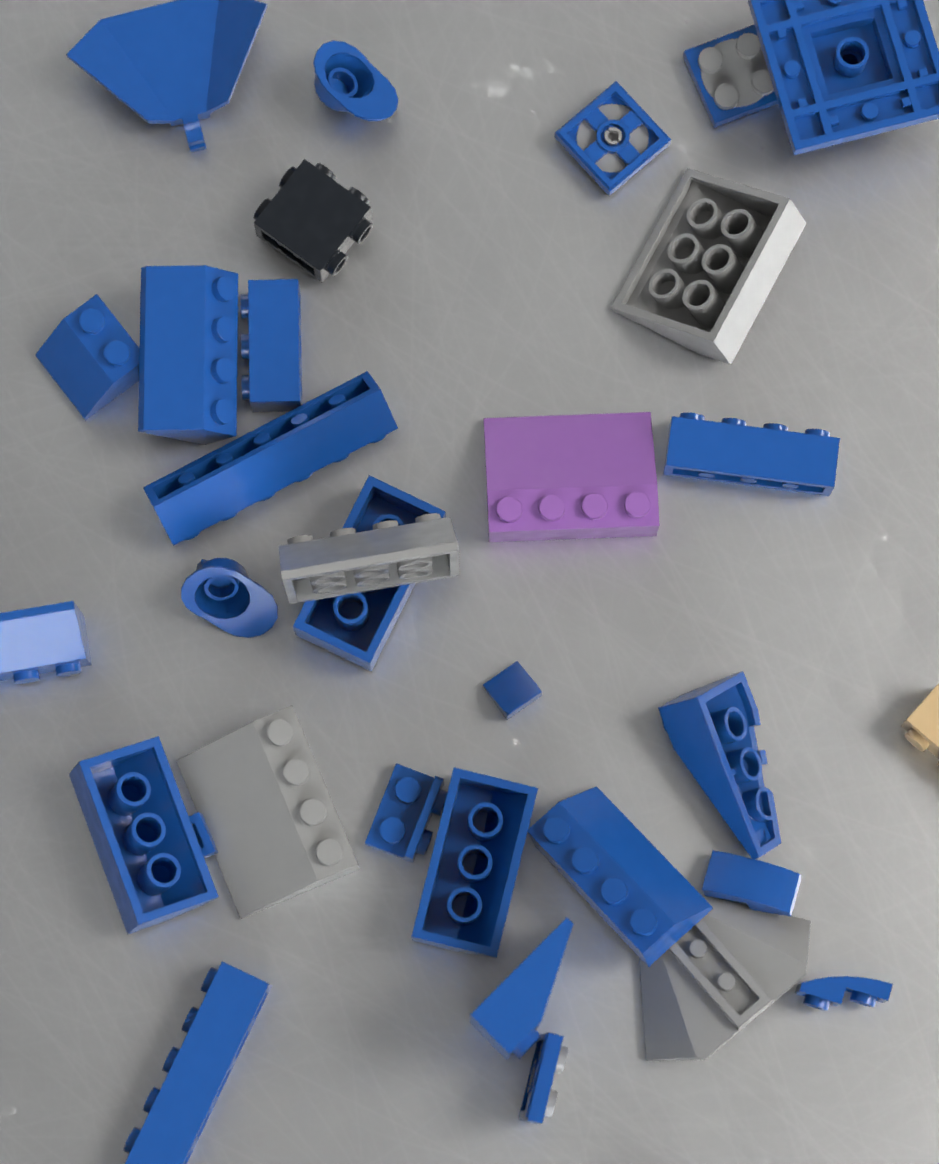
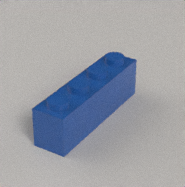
M690 412L681 413L680 417L672 416L663 475L830 496L835 487L840 438L830 437V432L826 430L806 429L805 433L788 431L787 426L776 423L764 424L763 428L746 426V421L737 418H723L721 422L705 421V416Z

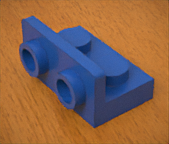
M396 763L365 845L414 863L417 854L425 856L433 835L432 831L427 830L432 814L441 815L448 792L442 789L444 779L438 776L434 778Z

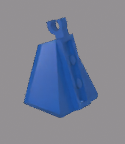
M175 0L103 18L66 55L67 58L147 123L171 124V127L183 124L190 152L205 150L207 148L199 120L210 118V113L229 104L267 10V4L256 0Z

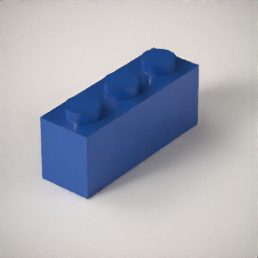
M298 279L248 280V294H241L240 296L241 319H248L249 334H241L242 359H249V374L242 375L241 378L242 399L250 400L252 412H289L302 405L301 296Z

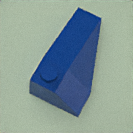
M744 672L735 673L682 694L659 707L658 710L662 718L663 727L668 733L674 750L752 860L762 857L780 845L782 842L773 792L765 787L762 774V765L768 764L766 751L758 750L754 728L761 725L759 711Z

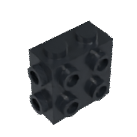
M304 159L297 169L292 166L284 174L279 183L281 189L272 200L269 198L265 199L257 208L253 217L255 219L254 227L256 236L323 283L329 274L335 276L343 268L348 259L345 253L353 243H362L373 227L371 223V206L368 205L370 203L369 199L362 192L354 187H350L347 190L337 183V177L326 166L320 163L314 166Z

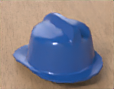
M330 41L322 44L316 51L313 61L315 70L314 87L319 100L326 107L334 111L350 112L354 116L367 121H382L394 114L398 105V96L395 88L356 47L342 41Z
M214 558L208 561L202 559L197 564L196 571L185 579L181 587V599L187 609L223 631L237 637L251 638L263 635L273 627L278 617V606L273 595L263 586L250 579L241 564L229 558Z

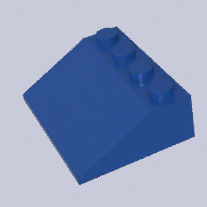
M568 917L470 1014L472 1026L506 1060L512 1054L520 1059L541 1036L536 1030L542 1021L574 924Z

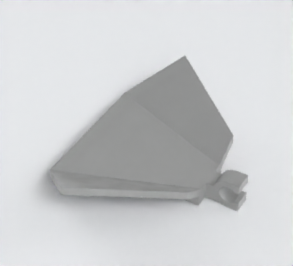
M705 894L702 895L713 909L649 967L639 958L646 1061L708 1059L806 976L811 921L794 916L790 917L751 910L746 904L708 897Z

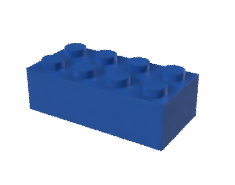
M369 475L343 528H355L356 533L373 530L372 526L374 524L384 521H398V526L415 523L416 517L425 514L438 513L441 515V518H446V511ZM416 583L307 601L304 603L293 625L295 635L372 672Z

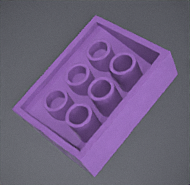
M651 412L484 418L489 542L657 536L660 525Z

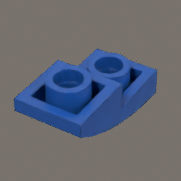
M713 850L702 891L708 897L747 903L751 910L791 917L802 877L797 872L774 864Z
M826 977L798 984L795 994L805 997L803 1004L823 1011H828L830 1005H841L845 991L851 993L850 1001L875 1008L876 1001L884 1003L889 1000L893 984L863 977Z

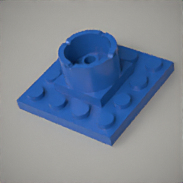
M748 0L793 156L939 119V50L923 0Z

